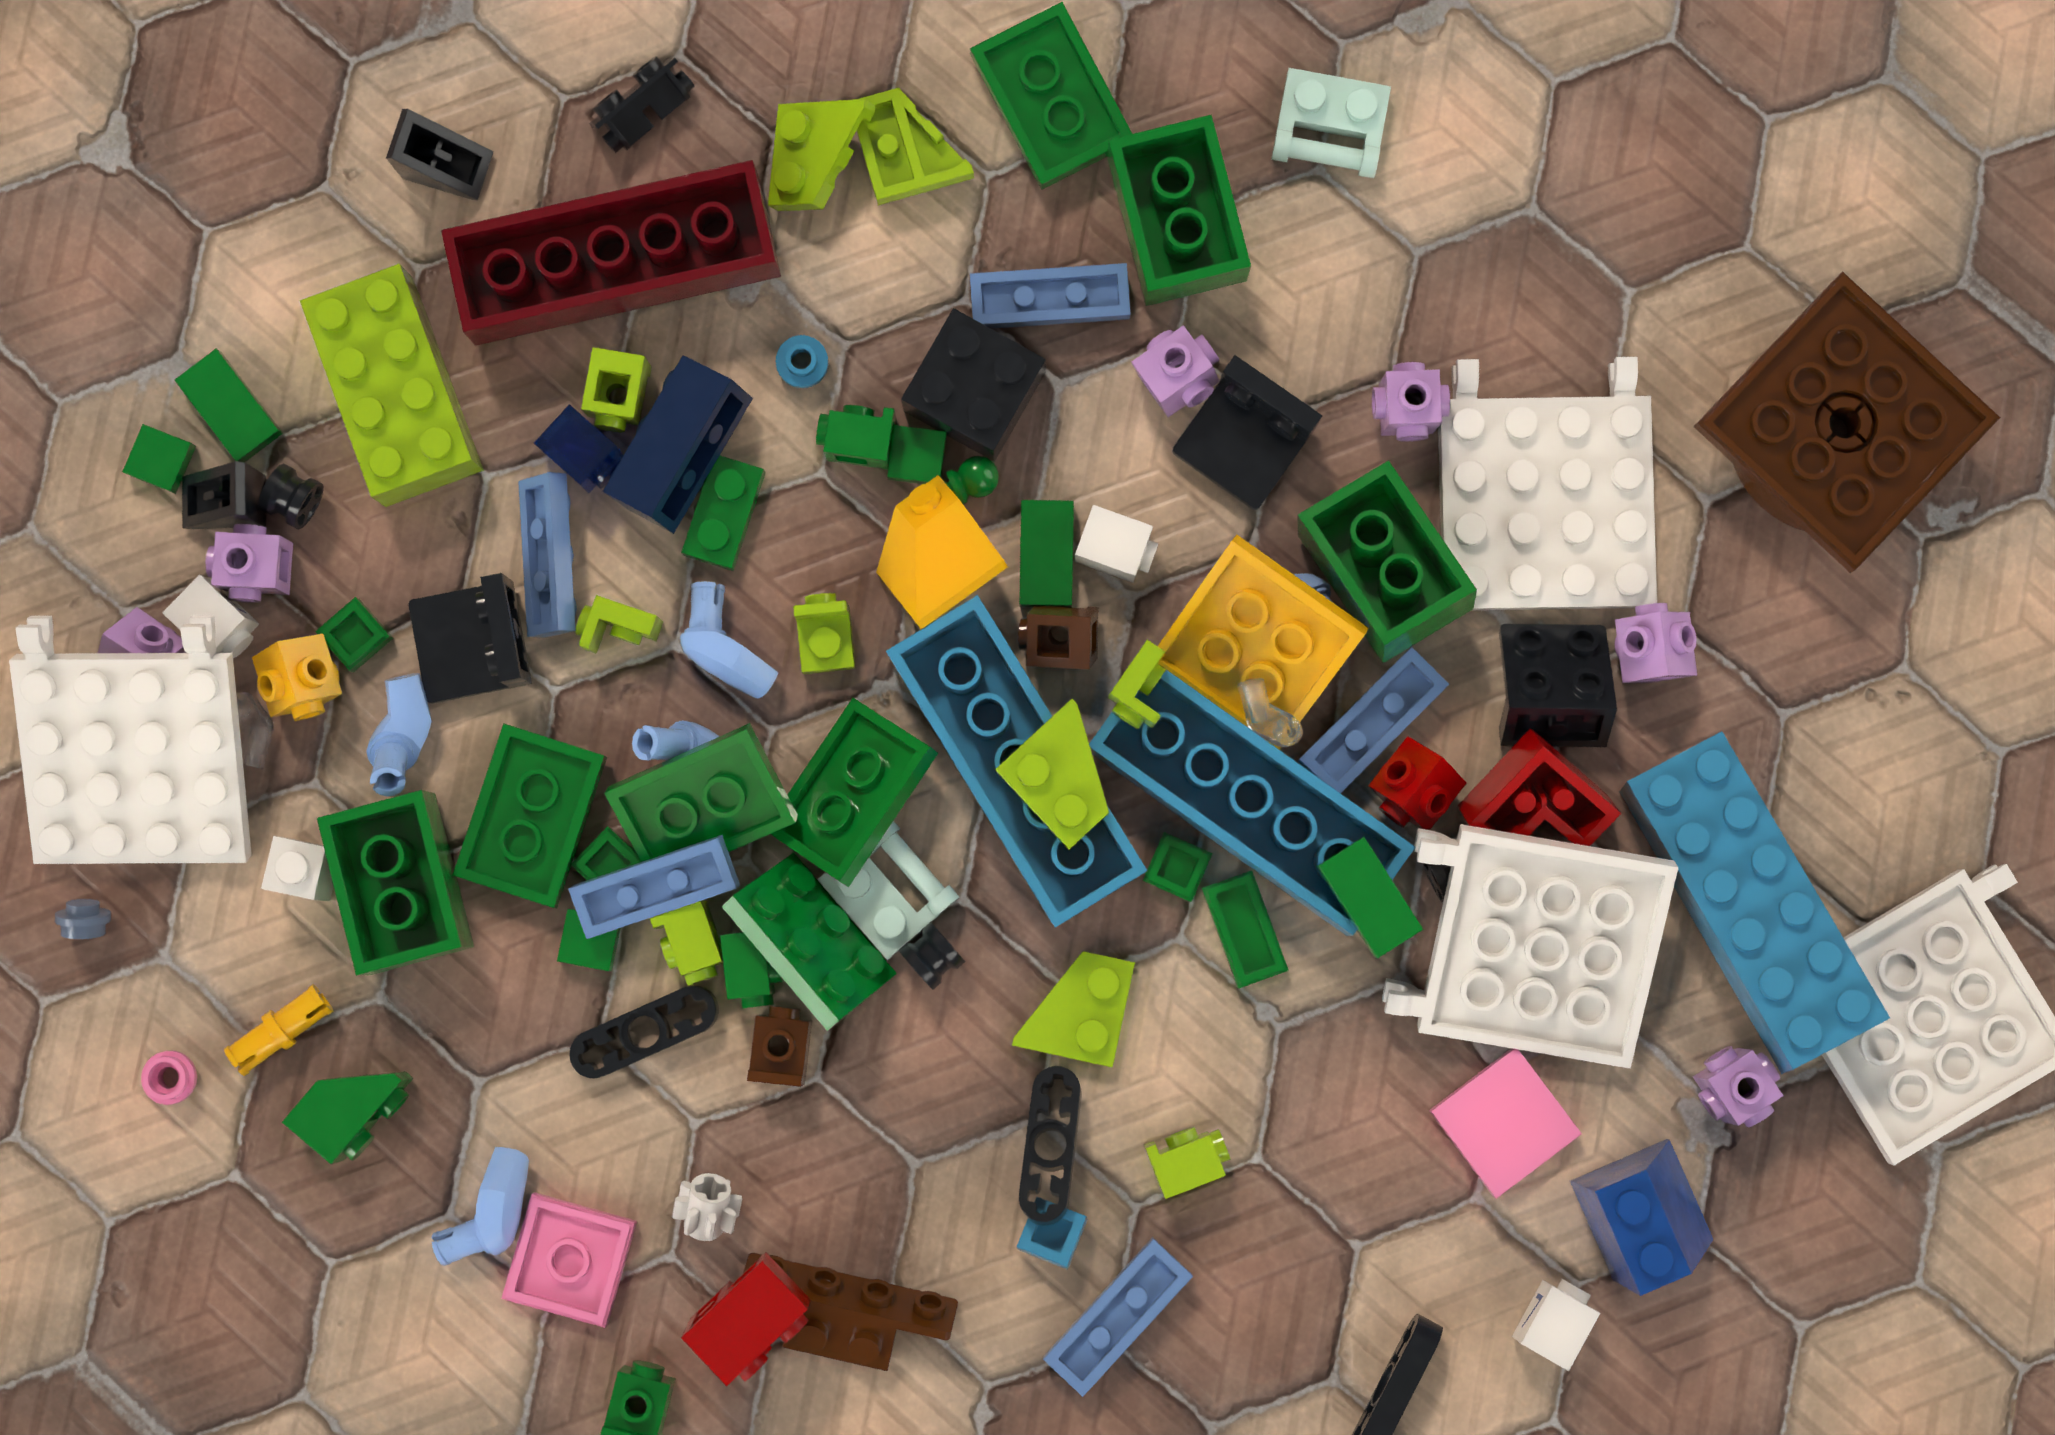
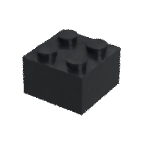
M953 308L901 398L903 411L938 431L946 432L948 437L995 462L1046 373V359Z

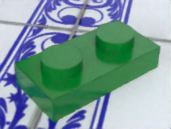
M721 455L719 456L704 482L681 551L683 556L734 571L766 473L764 469Z

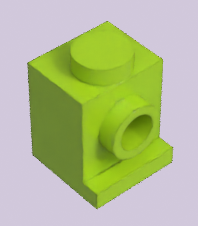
M592 347L581 410L587 417L595 418L594 427L623 433L625 432L626 424H639L647 380L650 377L652 368L645 356ZM616 388L627 390L626 399L620 404H613L609 400L610 393Z
M699 901L650 918L654 929L665 928L667 937L660 939L663 955L670 969L678 967L680 975L685 977L687 986L718 976L715 966L723 963L721 941L707 901Z
M1195 1127L1187 1128L1166 1137L1165 1141L1168 1147L1160 1150L1157 1149L1154 1141L1144 1144L1165 1199L1226 1176L1222 1163L1231 1160L1219 1129L1198 1135Z

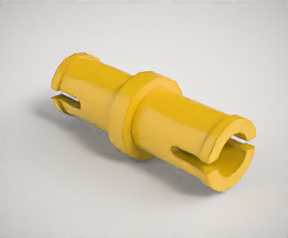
M312 984L305 992L276 1013L273 1010H269L261 1016L262 1023L232 1045L224 1048L225 1055L235 1068L239 1066L238 1072L241 1075L246 1076L249 1074L250 1070L279 1049L284 1048L288 1050L296 1044L295 1038L327 1014L330 1015L334 1012L324 994H318L320 991L317 986Z

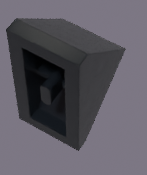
M402 109L386 159L402 179L467 199L478 200L494 151L410 109Z
M234 461L182 476V528H234L235 524L266 527V513L258 507L259 497L266 483L265 475L245 462Z

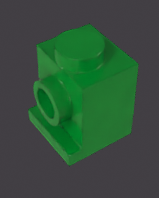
M844 405L843 412L829 410V414L821 413L817 426L816 445L824 446L823 452L827 461L888 469L893 430L897 421L894 408L884 407L882 417H875V410L859 405Z
M743 932L720 935L727 1000L741 998L742 1009L774 1005V983L783 982L782 977Z
M634 1360L632 1367L624 1365L617 1372L605 1423L600 1435H662L676 1378L663 1375L665 1368L655 1363ZM631 1396H640L645 1400L647 1408L644 1413H633L629 1409L628 1400Z

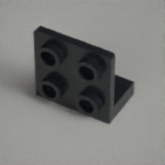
M1234 355L1222 372L1219 384L1174 445L1172 452L1176 457L1253 510H1258L1314 432L1323 415Z
M498 573L480 577L482 586L409 601L411 623L427 702L434 704L532 684L514 582L504 574Z
M1502 624L1499 631L1506 699L1499 725L1500 746H1514L1531 728L1552 747H1607L1617 712L1606 628L1603 625Z

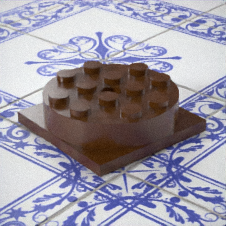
M1842 271L1772 345L1752 362L1745 373L1693 427L1733 463L1741 483L1750 496L1764 510L1781 522L1807 532L1851 573L1871 555L2001 417ZM1830 416L1838 417L1845 423L1847 427L1846 438H1840L1836 435L1830 440H1826L1833 433L1829 424Z

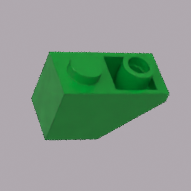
M406 1071L317 1080L282 1123L328 1163L341 1162L346 1157L354 1161L374 1139L369 1130L382 1115L386 1119L391 1118L406 1102L409 1094L404 1089L412 1081L413 1077Z

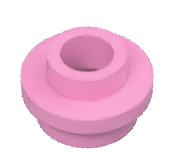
M164 1051L155 1054L146 1062L141 1074V1083L146 1095L154 1102L163 1105L177 1104L184 1101L191 1095L197 1082V1072L193 1062L185 1054L177 1051ZM169 1067L175 1069L179 1077L177 1084L172 1088L168 1087L163 1081V1074Z

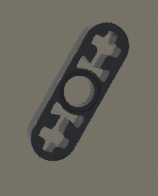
M701 986L681 988L581 1033L575 1038L570 1047V1062L576 1072L584 1077L600 1078L710 1029L718 1018V1001L707 988ZM688 995H691L695 1001L704 1000L707 1003L708 1009L701 1013L703 1022L696 1025L692 1018L677 1022L673 1025L679 1031V1035L671 1038L669 1022L664 1014L659 1011V1007L667 1004L668 1014L670 1015L686 1007L684 998ZM641 1016H648L654 1019L660 1031L656 1043L647 1048L636 1045L630 1037L631 1024ZM618 1026L620 1042L630 1053V1057L622 1059L621 1049H617L602 1057L604 1066L601 1069H598L595 1062L585 1063L582 1054L589 1050L587 1041L593 1038L596 1045L609 1043L616 1039L610 1032V1029Z
M1052 1066L1042 1070L1034 1080L1019 1189V1204L1024 1215L1031 1222L1043 1226L1052 1225L1061 1220L1068 1209L1082 1091L1079 1080L1071 1070L1061 1066ZM1054 1079L1063 1080L1065 1089L1072 1091L1071 1097H1062L1059 1108L1060 1118L1070 1116V1123L1068 1125L1054 1119L1038 1121L1039 1113L1050 1117L1051 1101L1048 1095L1042 1094L1043 1088H1052ZM1046 1131H1056L1066 1140L1064 1153L1055 1160L1042 1159L1035 1151L1037 1138ZM1033 1166L1047 1172L1064 1170L1063 1178L1061 1179L1051 1175L1050 1191L1053 1196L1059 1197L1058 1204L1049 1205L1047 1213H1038L1036 1203L1029 1201L1030 1194H1039L1042 1183L1041 1173L1031 1175Z
M1416 1314L1412 1318L1352 1435H1392L1439 1344L1443 1332L1442 1326L1420 1314Z

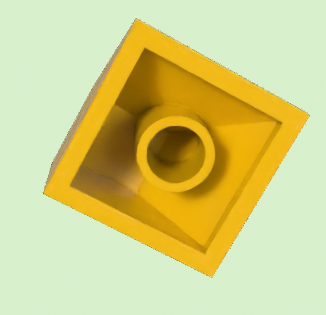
M937 475L928 483L916 487L907 498L895 506L876 573L922 630L1008 568V566L960 499Z

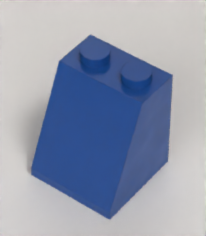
M1670 1139L1663 1140L1570 1181L1613 1281L1640 1296L1692 1274L1713 1241L1712 1234Z

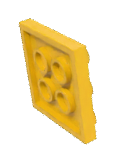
M1236 534L1159 643L1158 647L1164 650L1165 653L1158 664L1280 750L1369 628Z

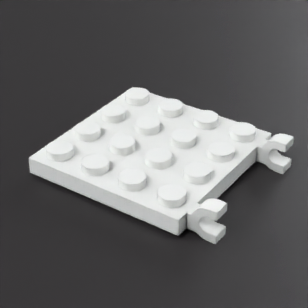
M1616 357L1614 363L1608 364L1610 397L1477 399L1479 359L1457 360L1456 365L1451 367L1453 399H1450L1449 416L1442 417V423L1438 427L1440 528L1442 539L1477 589L1474 609L1471 611L1635 608L1640 605L1657 603L1651 396H1635L1638 378V357Z
M192 615L190 617V624H183L180 627L182 645L186 653L54 654L52 616H29L27 618V625H18L16 627L18 646L23 654L14 655L9 660L33 864L246 863L252 856L233 653H216L214 615Z
M1460 824L1457 839H1451L1435 831L1418 828L1414 844L1416 847L1414 852H1418L1417 862L1451 866L1425 989L1420 990L1409 983L1386 978L1382 1001L1386 1002L1385 1013L1418 1017L1417 1028L1419 1033L1631 1069L1678 872L1676 862L1674 860Z
M2007 864L1999 867L1992 865L1977 874L1972 880H1970L1964 869L1956 870L1843 937L1890 1019L1822 1054L1888 1164L1896 1165L2055 1070V1016L1984 902L2018 883Z

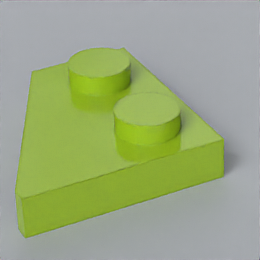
M900 88L860 98L866 99L875 105V113L871 121L869 122L863 118L857 129V135L878 206L974 179L972 165L958 155L944 140L943 134L930 120H926L916 110V105Z
M866 99L778 104L768 206L777 211L823 210L835 188L836 177L845 169L855 151L848 146L862 119L871 121L875 113V105Z
M1073 699L1068 701L995 769L1068 850L1109 814L1078 704Z
M1082 951L1016 1033L1012 1046L1113 1068L1135 962Z

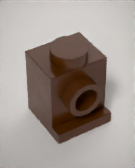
M1034 606L1028 612L1027 619L1020 620L1018 630L1019 650L1027 651L1026 666L1090 670L1098 659L1099 607L1066 608ZM1052 626H1064L1069 633L1068 640L1057 641L1052 636Z
M769 1006L768 1016H755L747 1081L798 1087L805 1085L812 1020L800 1019L801 1009ZM776 1035L784 1036L788 1040L789 1049L783 1056H777L770 1050V1041Z

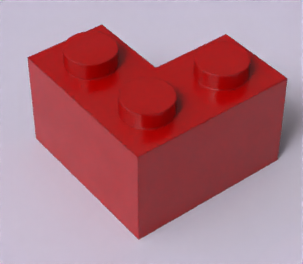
M1531 728L1458 804L1469 826L1530 836L1546 820L1572 843L1591 846L1621 815V812L1610 797Z
M765 1252L733 1283L729 1281L690 1318L681 1339L726 1387L738 1375L745 1382L767 1362L769 1358L766 1355L772 1349L771 1344L777 1338L787 1343L807 1324L809 1319L804 1313L808 1310L811 1299Z

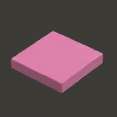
M1512 1048L1429 1110L1496 1199L1582 1134L1518 1049Z
M536 1192L532 1193L501 1299L605 1328L610 1319L637 1221Z

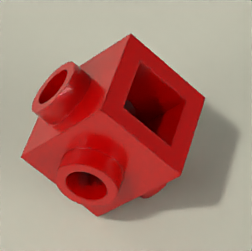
M1407 736L1368 786L1383 801L1379 810L1394 823L1404 828L1408 822H1411L1420 829L1430 830L1448 810L1450 804L1467 782L1441 755Z

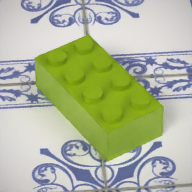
M400 263L300 300L370 496L374 500L388 507L484 471L415 281Z

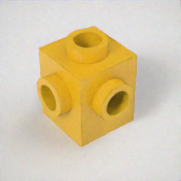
M324 634L277 641L252 657L258 676V691L266 702L270 718L292 714L294 721L309 719L324 713V704L342 694L339 685V671L331 659Z

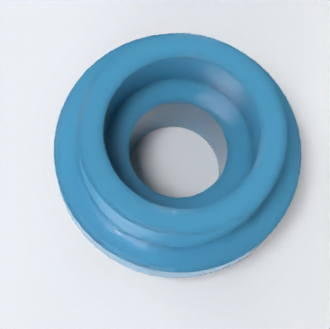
M806 335L791 337L778 349L776 355L777 371L783 381L792 387H812L824 378L828 370L829 360L824 346L813 337ZM801 352L809 354L811 356L810 365L805 369L795 368L792 365V360L796 354Z

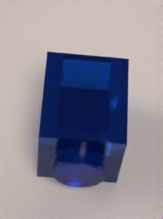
M570 404L534 442L550 460L587 493H590L596 486L599 489L604 488L609 481L610 474L617 467L616 463L624 456L613 442Z

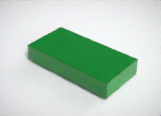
M217 348L174 380L237 462H246L283 434L226 357Z
M1021 500L1019 607L1072 608L1074 501Z
M1365 837L1360 838L1316 866L1375 959H1378L1424 930Z
M1252 870L1201 888L1237 989L1289 971Z

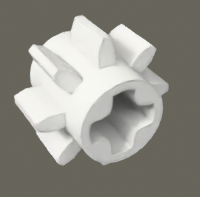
M706 1173L695 1177L691 1183L684 1180L681 1182L679 1197L675 1198L672 1218L684 1220L685 1235H690L694 1239L701 1241H712L718 1238L723 1231L729 1234L733 1233L736 1217H739L742 1196L730 1195L731 1181L717 1174Z

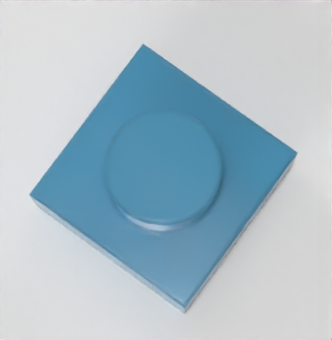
M1036 1197L1034 1202L1036 1203L1038 1213L1041 1214L1047 1213L1048 1206L1054 1204L1039 1197ZM1067 1209L1063 1218L1052 1225H1037L1027 1219L1017 1244V1249L1068 1270L1088 1220L1087 1216Z

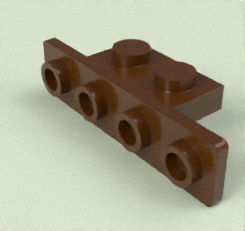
M750 1253L743 1273L753 1263H755L762 1256V1254ZM769 1255L811 1299L809 1308L804 1313L809 1321L787 1343L783 1342V1348L888 1371L897 1330L941 1340H949L951 1337L958 1301L954 1298L942 1296L932 1291L915 1290L889 1284L880 1279H867L837 1272L827 1267H814L784 1260L775 1255Z

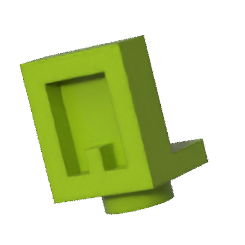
M821 593L805 596L804 605L793 606L794 617L797 621L802 673L813 674L856 669L850 608L847 601H837L835 593Z
M596 595L593 605H585L582 609L575 633L581 636L579 646L586 651L596 654L607 625L612 626L610 636L640 645L642 637L657 642L663 621L654 614Z
M1148 639L1108 696L1110 700L1116 703L1112 712L1136 729H1139L1143 722L1153 728L1161 717L1159 713L1135 698L1139 690L1149 696L1166 671L1164 667L1158 664L1165 651Z

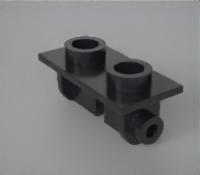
M655 56L633 74V77L638 82L624 95H621L617 89L614 90L593 108L598 116L589 124L595 129H599L603 125L606 126L609 131L602 138L615 153L622 147L627 151L654 127L642 112L648 105L663 120L685 100L687 101L690 98L688 92L695 87L693 82L682 70L676 75L670 70V68L678 63L676 58H667L661 62Z

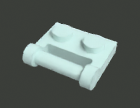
M1288 68L1271 160L1287 163L1288 158L1354 169L1359 170L1358 176L1374 179L1379 160L1391 86ZM1298 127L1364 139L1363 149L1292 137L1293 128Z
M894 821L871 855L882 847L929 901L920 911L916 912L870 859V856L849 887L826 872L817 879L887 960L959 898V895L950 885L945 888L898 835L897 832L900 828Z

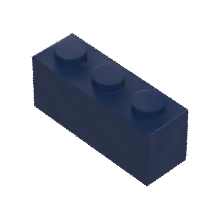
M682 355L675 369L665 378L662 391L651 410L639 422L636 435L624 456L612 468L609 481L602 492L629 511L674 534L753 398L732 379Z

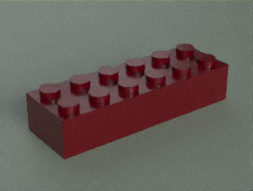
M753 160L441 230L462 330L475 346L781 277L762 188Z

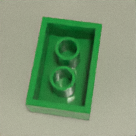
M1212 114L1110 139L1108 141L1107 160L1145 306L1246 282L1251 269V263Z
M1389 460L1297 515L1298 537L1350 615L1369 628L1365 637L1382 663H1385L1474 609L1477 593L1476 587Z
M419 790L317 818L356 976L373 975L474 947L457 877L452 876L454 865L435 793Z

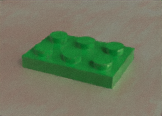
M1063 2L970 48V55L1041 190L1106 158L1108 141L1110 139L1132 134Z
M852 698L787 794L798 815L796 822L770 835L849 887L938 755V752L855 698Z
M503 723L452 876L542 905L557 908L607 757Z
M750 723L610 785L604 792L641 862L720 835L723 836L727 850L730 852L792 825L798 818Z
M794 852L738 891L722 906L725 912L827 1031L897 974Z

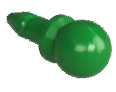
M984 456L969 457L960 465L958 472L954 470L946 472L949 482L946 483L947 486L960 499L963 505L968 502L969 496L974 498L988 496L996 489L999 482V472L996 465Z

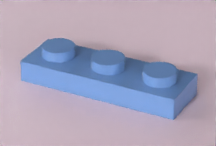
M1127 263L970 273L973 319L991 329L1130 319Z
M547 472L518 481L527 637L546 638L576 631L575 615L577 606L573 593L572 563L574 554L570 542L569 511L571 502L567 490V474Z
M1411 647L1298 761L1308 771L1339 793H1342L1449 683Z
M720 835L575 884L568 890L586 939L737 889L740 883L723 836Z
M1152 1237L1043 1356V1360L1083 1397L1193 1277L1192 1273Z

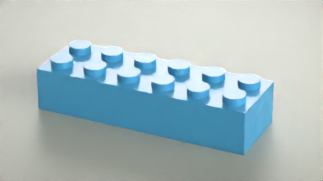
M978 595L886 650L897 672L1054 928L1147 872L1146 867L1109 807V814L1068 850L995 771L1002 762L1044 725L1052 715Z
M1168 670L1164 672L1149 696L1140 690L1135 695V698L1161 715L1153 728L1143 722L1140 728L1136 729L1113 712L1109 715L1089 743L1092 755L1346 936H1353L1357 929L1316 866L1360 838L1365 837L1393 880L1416 848Z
M1722 731L1625 783L1619 791L1656 857L1676 862L1678 872L1674 888L1781 1074L1798 1068L1890 1019V1016Z

